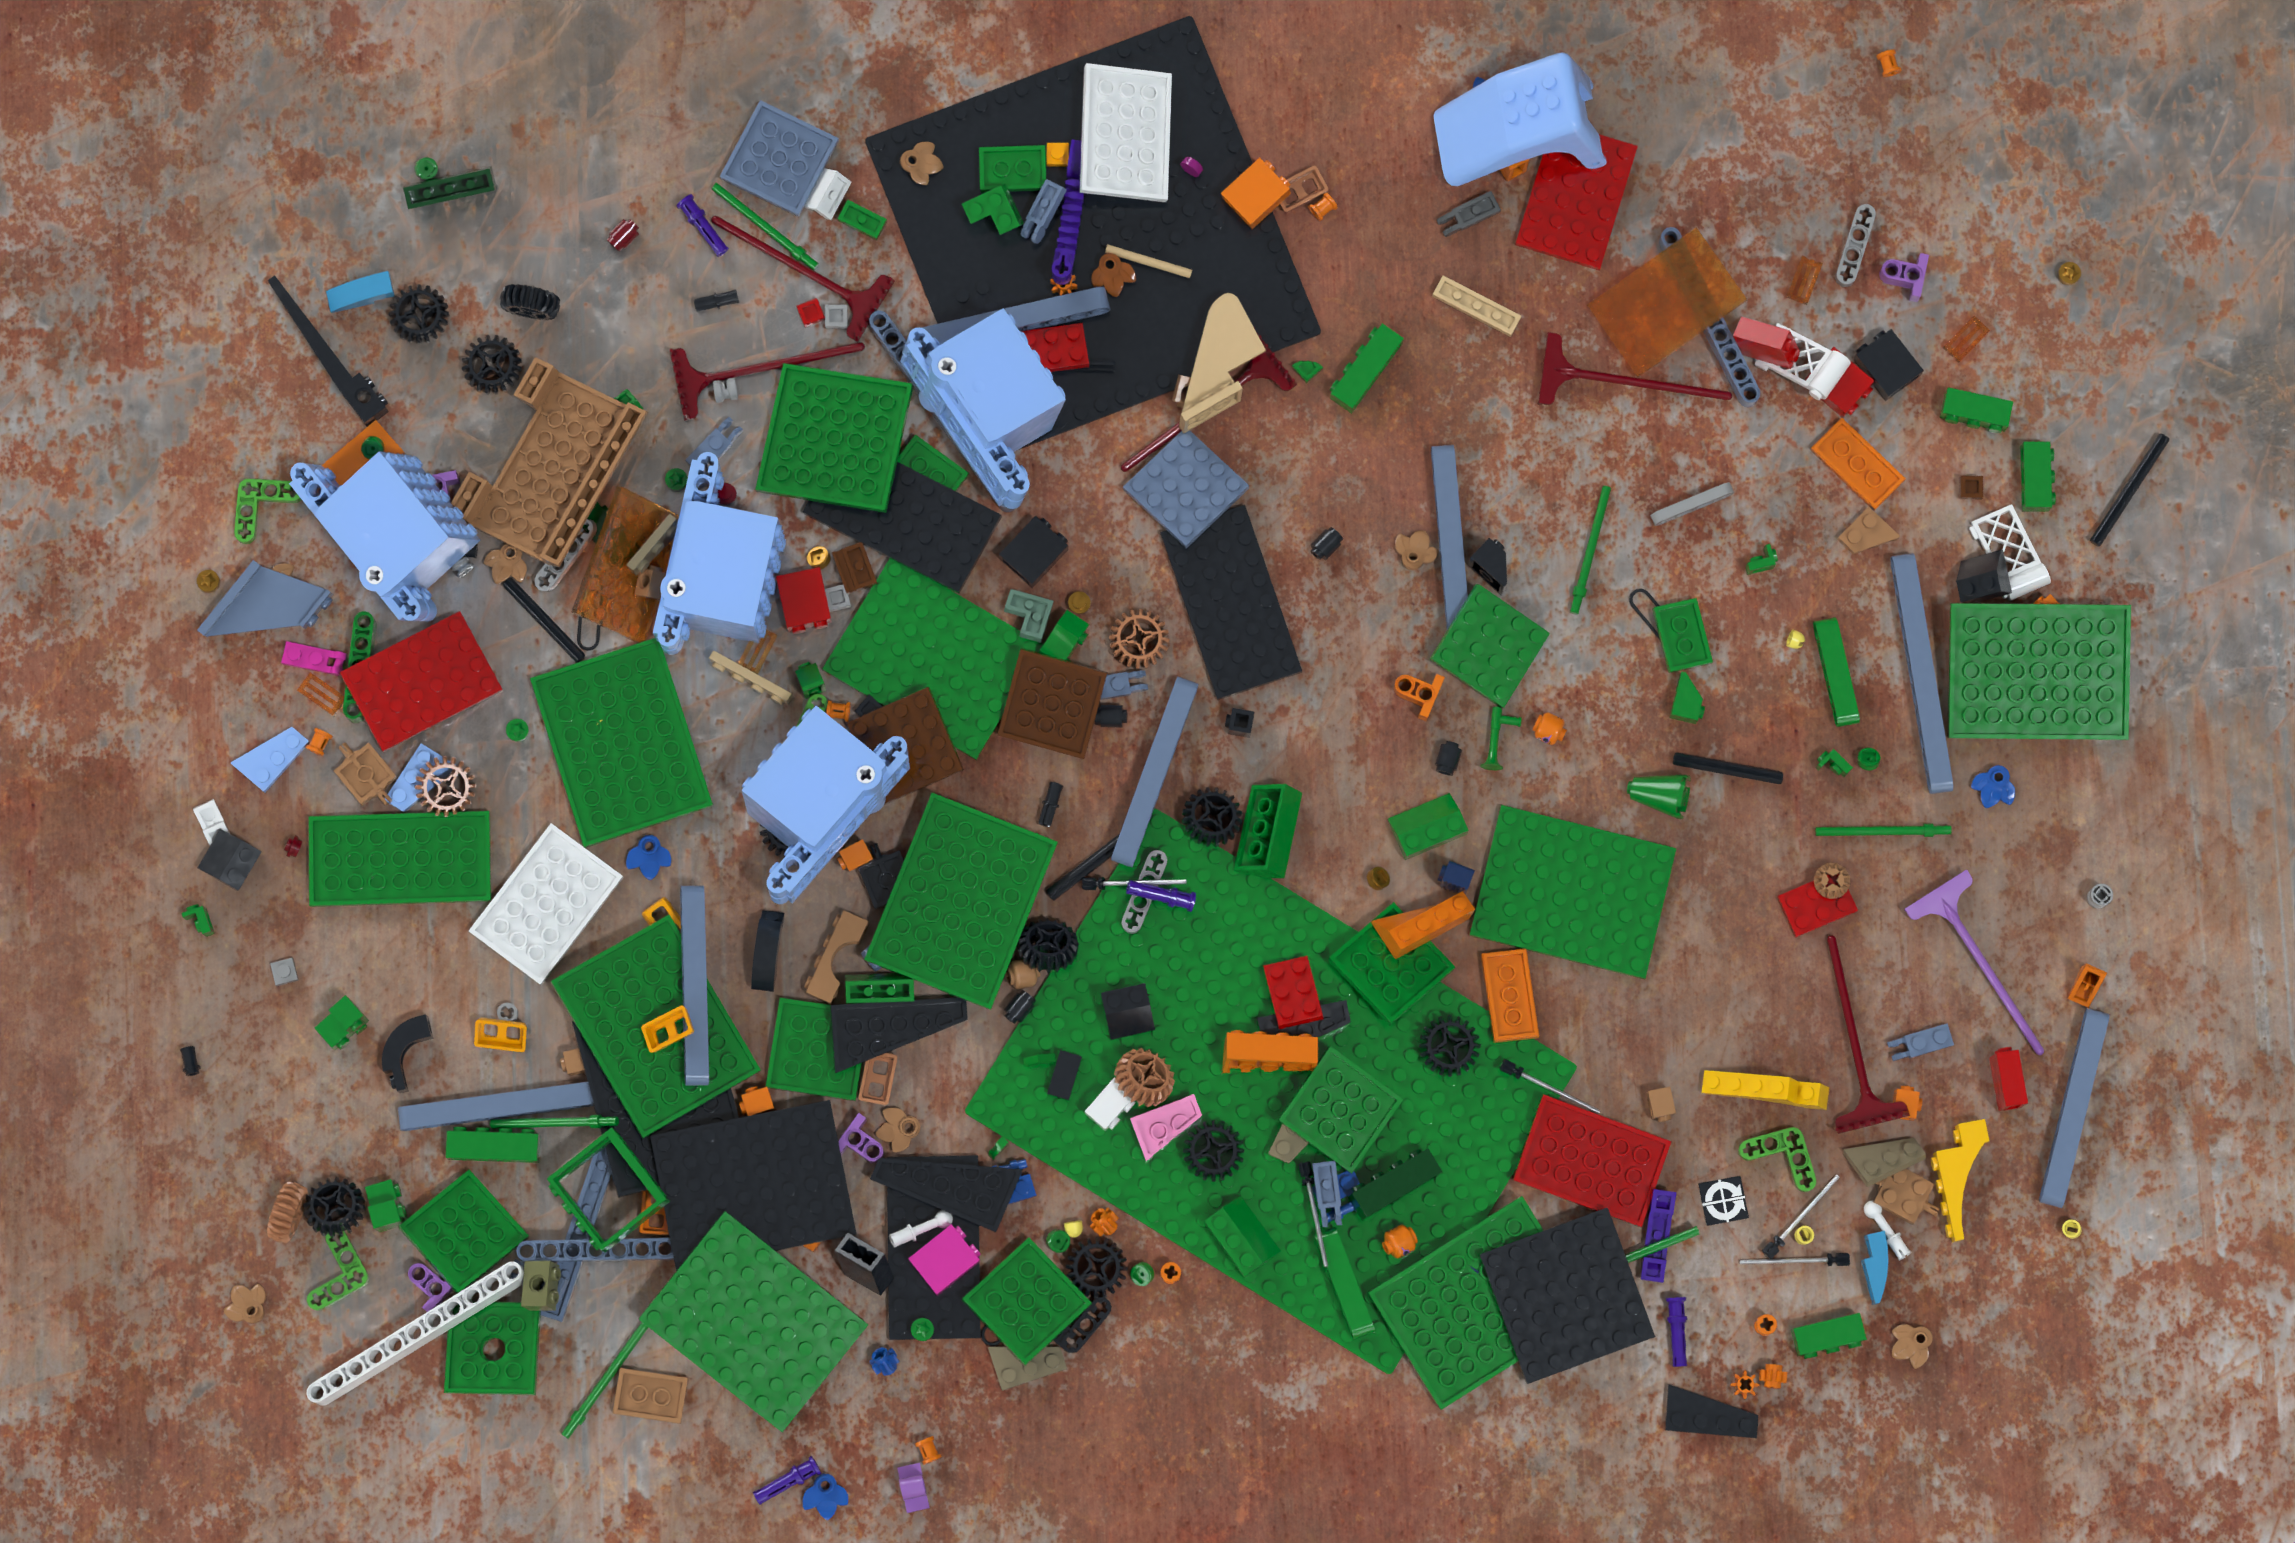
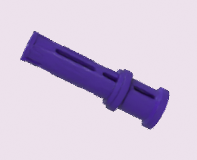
M692 194L686 196L678 202L677 208L682 209L688 218V223L695 225L716 256H722L729 248L707 221L705 211L700 209L693 200L694 196Z
M1129 880L1126 888V894L1167 903L1171 908L1177 906L1187 909L1188 912H1192L1196 900V892L1186 893L1178 891L1175 887L1165 889Z
M1686 1297L1666 1298L1669 1307L1667 1321L1671 1326L1673 1367L1687 1366L1685 1323L1688 1319L1685 1316L1684 1307Z
M810 1456L808 1461L799 1466H792L791 1471L754 1491L753 1494L759 1505L797 1483L798 1485L804 1484L806 1479L815 1474H822L813 1456Z

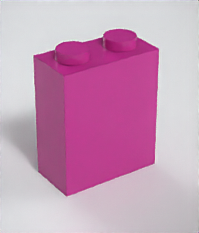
M952 1224L908 1258L937 1296L980 1262L978 1258L981 1255L973 1244L968 1246L964 1241V1238L967 1236L959 1226L954 1228Z

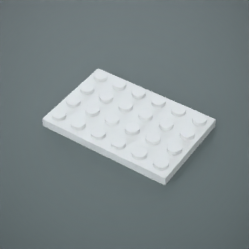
M1085 64L1080 193L1166 202L1168 200L1172 73Z
M551 823L476 920L469 932L542 985L624 877Z

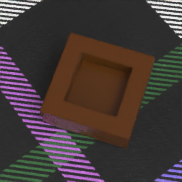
M1983 476L1959 477L1960 499H1983Z

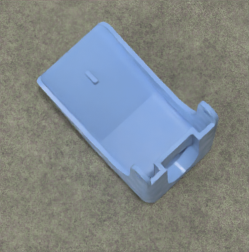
M1563 52L1556 53L1498 73L1438 108L1434 112V122L1442 170L1446 181L1451 186H1460L1515 163L1553 152L1570 153L1589 169H1596L1606 165L1607 160L1602 153L1600 136L1587 117L1585 101L1593 99L1591 90L1594 87L1589 76L1568 54Z

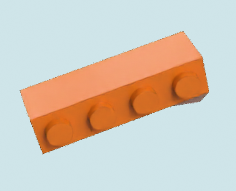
M1462 891L1437 905L1373 920L1371 923L1393 957L1397 959L1469 920L1475 908Z
M1234 1030L1231 1033L1227 1032L1224 1044L1222 1073H1230V1069L1240 1068L1241 1073L1251 1072L1255 1068H1261L1264 1072H1273L1278 1070L1279 1067H1283L1284 1071H1312L1318 1063V1037H1312L1310 1034L1290 1036L1288 1033L1267 1035L1266 1032L1262 1031L1254 1032L1253 1034L1244 1033L1240 1030Z

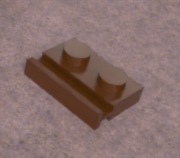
M862 542L832 552L848 595L877 584Z

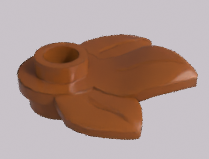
M1114 253L1103 255L1099 261V267L1092 274L1093 287L1096 288L1104 285L1107 292L1114 297L1119 296L1124 282L1131 283L1136 281L1133 267L1128 263L1121 262L1120 258ZM1108 260H1112L1114 262L1113 268H1108L1106 266V262Z

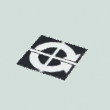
M1741 1176L1698 1183L1707 1226L1749 1218Z

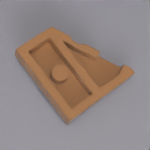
M1868 507L1837 540L1854 555L1866 549H1872L1881 544L1895 541L1900 535Z

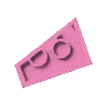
M1194 1094L1130 1118L1146 1161L1202 1116Z

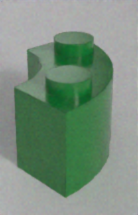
M1067 610L1057 622L1038 653L1072 662L1069 658L1078 644L1082 646L1089 634L1086 633V630L1090 624Z

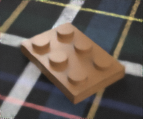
M620 1368L613 1414L681 1424L689 1378Z

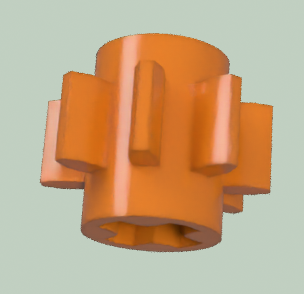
M1072 275L1070 282L1064 288L1055 283L1053 279H1050V283L1056 285L1052 288V293L1058 292L1060 296L1072 293V289H1077V284L1072 283L1075 281L1076 276Z
M1109 1207L1106 1210L1103 1208L1097 1209L1091 1216L1093 1223L1090 1227L1100 1237L1103 1234L1109 1236L1116 1231L1118 1224L1115 1221L1119 1217Z
M1766 1364L1765 1370H1760L1759 1381H1764V1387L1781 1389V1383H1787L1788 1372H1782V1365Z
M1744 1370L1742 1377H1739L1737 1374L1733 1375L1736 1382L1731 1383L1730 1386L1736 1389L1733 1394L1734 1396L1740 1393L1743 1400H1745L1747 1393H1750L1752 1396L1756 1395L1753 1389L1758 1387L1759 1384L1753 1381L1756 1376L1755 1374L1749 1377L1746 1370ZM1740 1380L1749 1381V1384L1747 1385L1749 1390H1741L1740 1386L1742 1384Z

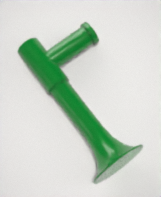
M1501 707L1492 708L1489 753L1486 762L1480 765L1481 768L1493 771L1503 769V766L1498 763L1497 759L1501 724L1520 727L1522 717L1503 716Z

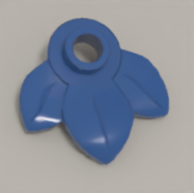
M1995 765L1988 772L1976 775L1972 781L1971 788L1981 791V801L1985 808L1994 806L2000 799L2004 803L2011 805L2015 798V787L2009 781L2010 775L2004 766ZM1996 773L2002 774L2003 777L2000 781L1994 779Z
M646 835L640 839L637 847L629 851L626 866L627 869L640 867L645 878L652 880L658 874L660 866H671V855L667 849L661 847L660 841L655 836ZM652 843L654 845L653 849L650 851L646 850L645 848L646 844Z
M829 1474L819 1475L814 1481V1486L807 1489L803 1496L804 1510L817 1507L818 1512L825 1520H829L835 1514L837 1505H848L847 1491L837 1485L835 1478ZM823 1481H828L830 1484L827 1490L821 1488Z

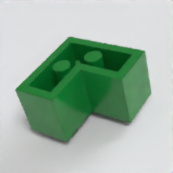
M1006 183L962 203L971 224L991 215L1000 235L1024 224Z
M345 995L329 1009L330 1014L314 1027L332 1049L336 1050L339 1048L341 1050L350 1042L349 1038L356 1033L358 1035L367 1028L366 1023L369 1020L354 1002Z
M390 1179L365 1187L370 1204L368 1210L373 1229L378 1232L399 1227L408 1218L405 1205L402 1206V1203L399 1201V1197H402L399 1183L395 1184Z

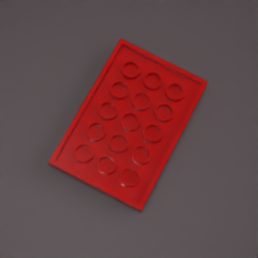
M1599 134L1602 153L1606 157L1607 163L1603 167L1596 169L1586 168L1570 153L1553 152L1543 154L1515 245L1600 271L1638 146Z
M460 611L340 672L344 683L382 752L503 690Z
M1542 1095L1512 1181L1594 1211L1608 1207L1611 1217L1641 1228L1652 1199L1653 1189L1656 1188L1672 1141L1547 1095Z

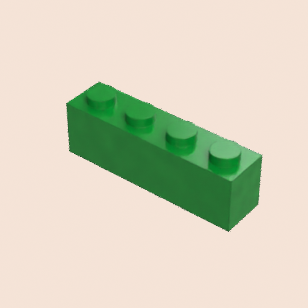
M1383 323L1379 328L1374 327L1368 336L1370 341L1366 346L1363 344L1360 346L1355 354L1357 356L1353 364L1349 362L1342 372L1345 375L1340 381L1336 380L1329 389L1332 392L1330 399L1351 414L1403 344L1404 338Z
M453 1127V1131H447L446 1159L539 1163L541 1136L535 1134V1130L521 1129V1133H512V1129L500 1128L499 1132H490V1128H476L475 1132L467 1131L466 1127Z

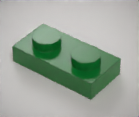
M847 200L837 218L839 222L875 240H878L887 223L886 218L850 200Z

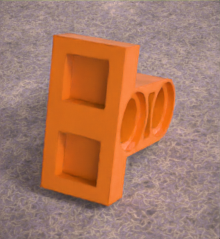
M1436 674L1431 685L1412 676L1401 675L1395 681L1394 692L1398 697L1421 706L1422 709L1418 718L1427 721L1445 677ZM1407 682L1411 688L1408 691H1402L1398 684ZM1422 690H1427L1430 692L1431 698L1423 700L1420 698L1419 693Z

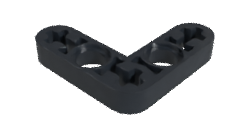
M1104 1297L1095 1299L1071 1328L1068 1326L1053 1341L1066 1352L1077 1353L1109 1316L1112 1308L1110 1301ZM1105 1302L1107 1304L1105 1307L1107 1312H1100L1097 1318L1101 1320L1097 1323L1094 1317L1087 1313L1092 1311L1094 1314L1097 1310L1096 1303L1102 1304ZM1084 1319H1090L1093 1322V1329L1089 1332H1084L1080 1328V1323ZM1077 1328L1078 1332L1086 1336V1338L1082 1340L1079 1337L1076 1341L1078 1347L1076 1349L1074 1347L1069 1349L1067 1348L1068 1342L1066 1340L1067 1338L1073 1339L1076 1336L1073 1330Z

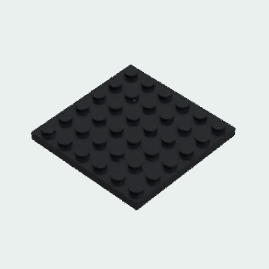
M1608 1207L1479 1254L1526 1384L1655 1337Z

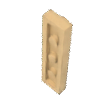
M1442 276L1432 297L1510 337L1521 319V315L1445 276Z
M713 650L709 659L713 663L712 667L722 673L724 670L732 674L731 677L740 683L746 681L752 685L750 688L760 694L766 692L771 695L770 699L780 705L784 702L789 705L792 700V693Z

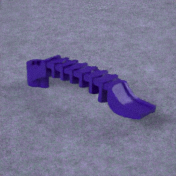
M1073 139L1071 140L1067 166L1068 180L1065 181L1067 191L1064 194V205H1062L1061 227H1059V238H1057V248L1055 249L1052 264V278L1059 285L1069 283L1072 278L1076 257L1075 249H1077V238L1079 237V226L1081 224L1082 203H1084V193H1080L1082 141ZM1062 263H1064L1065 271L1063 274H1059L1062 269Z

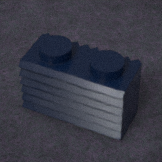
M1449 861L1447 866H1442L1437 881L1441 882L1440 887L1445 888V890H1453L1454 893L1463 891L1466 895L1475 870Z

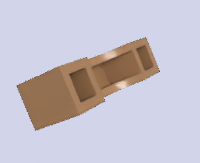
M843 910L842 915L837 914L833 923L835 930L832 936L828 934L823 945L826 948L823 956L819 955L814 964V968H817L814 976H809L804 986L807 989L806 994L828 1005H833L841 987L840 982L835 978L832 971L833 959L842 948L848 945H860L869 926L867 920Z

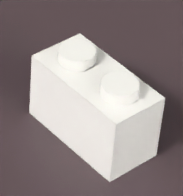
M1115 1077L1085 1110V1114L1104 1131L1108 1128L1113 1130L1121 1120L1118 1116L1123 1111L1127 1113L1136 1103H1131V1098L1128 1096L1123 1097L1124 1091L1118 1090L1119 1084L1115 1083Z

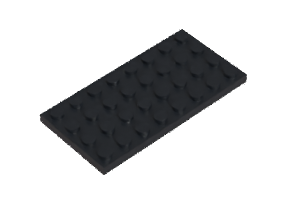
M899 462L896 465L886 513L816 501H808L803 510L804 515L857 542H862L863 545L960 594L1002 518L1001 514Z
M1245 505L1225 511L1187 549L1167 530L1160 532L1217 700L1302 673Z
M978 1155L887 1157V1159L978 1166ZM887 1187L888 1264L894 1277L888 1285L889 1340H916L911 1333V1326L919 1318L930 1320L934 1326L933 1336L929 1340L981 1339V1320L962 1301V1298L980 1283V1262L937 1296L908 1258L946 1228H933L917 1235L916 1241L913 1242L911 1240L895 1248L891 1244L889 1234L906 1228L908 1224L911 1227H915L935 1218V1215L941 1209ZM952 1215V1226L954 1228L959 1226L967 1236L964 1238V1241L968 1246L973 1244L980 1252L979 1226Z

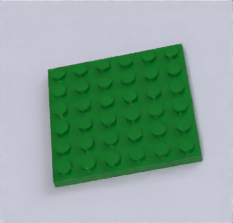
M783 363L756 483V492L886 513L913 392V384Z

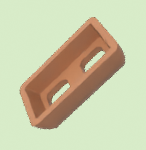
M1312 166L1286 179L1290 183L1289 188L1295 191L1298 200L1291 204H1287L1284 200L1280 205L1285 212H1289L1328 191V187L1316 166ZM1309 179H1313L1318 188L1317 191L1311 194H1307L1302 187V183Z
M885 1053L865 1062L859 1100L881 1105L889 1103L897 1063L896 1055ZM875 1061H883L889 1064L886 1075L873 1072ZM871 1083L884 1085L882 1097L870 1096L868 1094Z

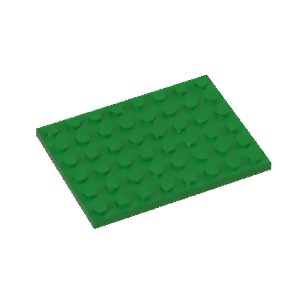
M889 559L876 580L877 584L872 586L823 666L822 671L865 696L870 694L882 706L930 687L955 749L977 760L1002 719L1020 649L1038 653L1044 644L1020 637V630L943 585Z
M1950 603L1948 738L2129 740L2131 605Z
M655 638L530 678L584 848L713 807L663 649Z
M931 793L864 961L991 1010L1058 842Z
M1501 805L1469 936L1645 980L1677 848Z
M670 915L665 916L551 980L556 993L642 1139L761 1071L708 979L709 1085L685 1086L684 1038L655 1053L649 1052L641 1029L642 1025L683 1005L681 933ZM683 1018L675 1022L678 1034L683 1032ZM666 1027L656 1032L659 1043L669 1039Z
M1520 1196L1368 1292L1371 1300L1440 1410L1518 1362L1479 1254L1544 1231L1523 1196ZM1471 1267L1477 1269L1479 1273L1477 1274Z
M726 1211L723 1212L638 1318L781 1432L786 1429L868 1326L867 1322Z

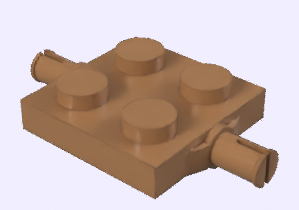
M346 742L342 745L347 751L340 745L338 749L346 758L334 772L358 802L363 806L372 798L378 796L385 806L388 805V802L384 797L391 803L392 799L385 790L388 785L397 779V776L371 744L367 743L360 750L354 752Z
M1904 1169L1875 1183L1879 1186L1874 1203L1912 1225L1923 1210L1935 1217L1940 1208L1928 1202L1929 1194L1935 1184L1908 1169Z

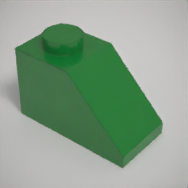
M807 662L798 666V670L795 673L805 699H809L814 694H821L827 691L816 663L811 664V662Z
M1683 671L1679 675L1670 718L1696 724L1698 718L1703 719L1705 706H1702L1703 698L1687 673Z

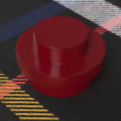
M724 483L722 490H718L717 493L720 499L719 504L730 505L737 497L735 487L729 483Z
M295 835L294 839H288L284 848L287 851V857L291 855L296 858L303 842L298 839V836Z

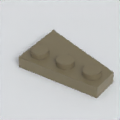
M669 514L629 561L627 567L633 574L637 576L640 572H644L650 562L674 539L678 524L674 516Z
M1282 1124L1268 1155L1289 1164L1309 1143Z
M1915 1138L1843 1149V1155L1867 1187L1926 1159V1153Z
M988 1347L1002 1391L1067 1369L1060 1347H1045L1026 1366L1007 1347Z

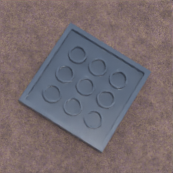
M760 100L726 163L720 179L799 217L836 148L839 138Z
M1190 430L1184 434L1181 431L1123 486V490L1186 549L1249 489V485Z

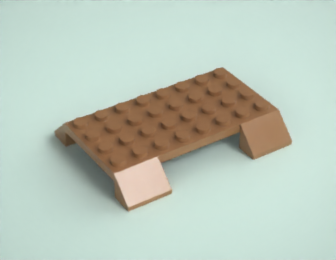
M535 357L514 393V397L536 410L533 418L495 484L492 486L487 480L469 472L451 504L462 511L464 514L463 519L467 524L470 523L474 526L475 529L547 565L560 567L648 412L629 402L626 405L560 373L553 365Z

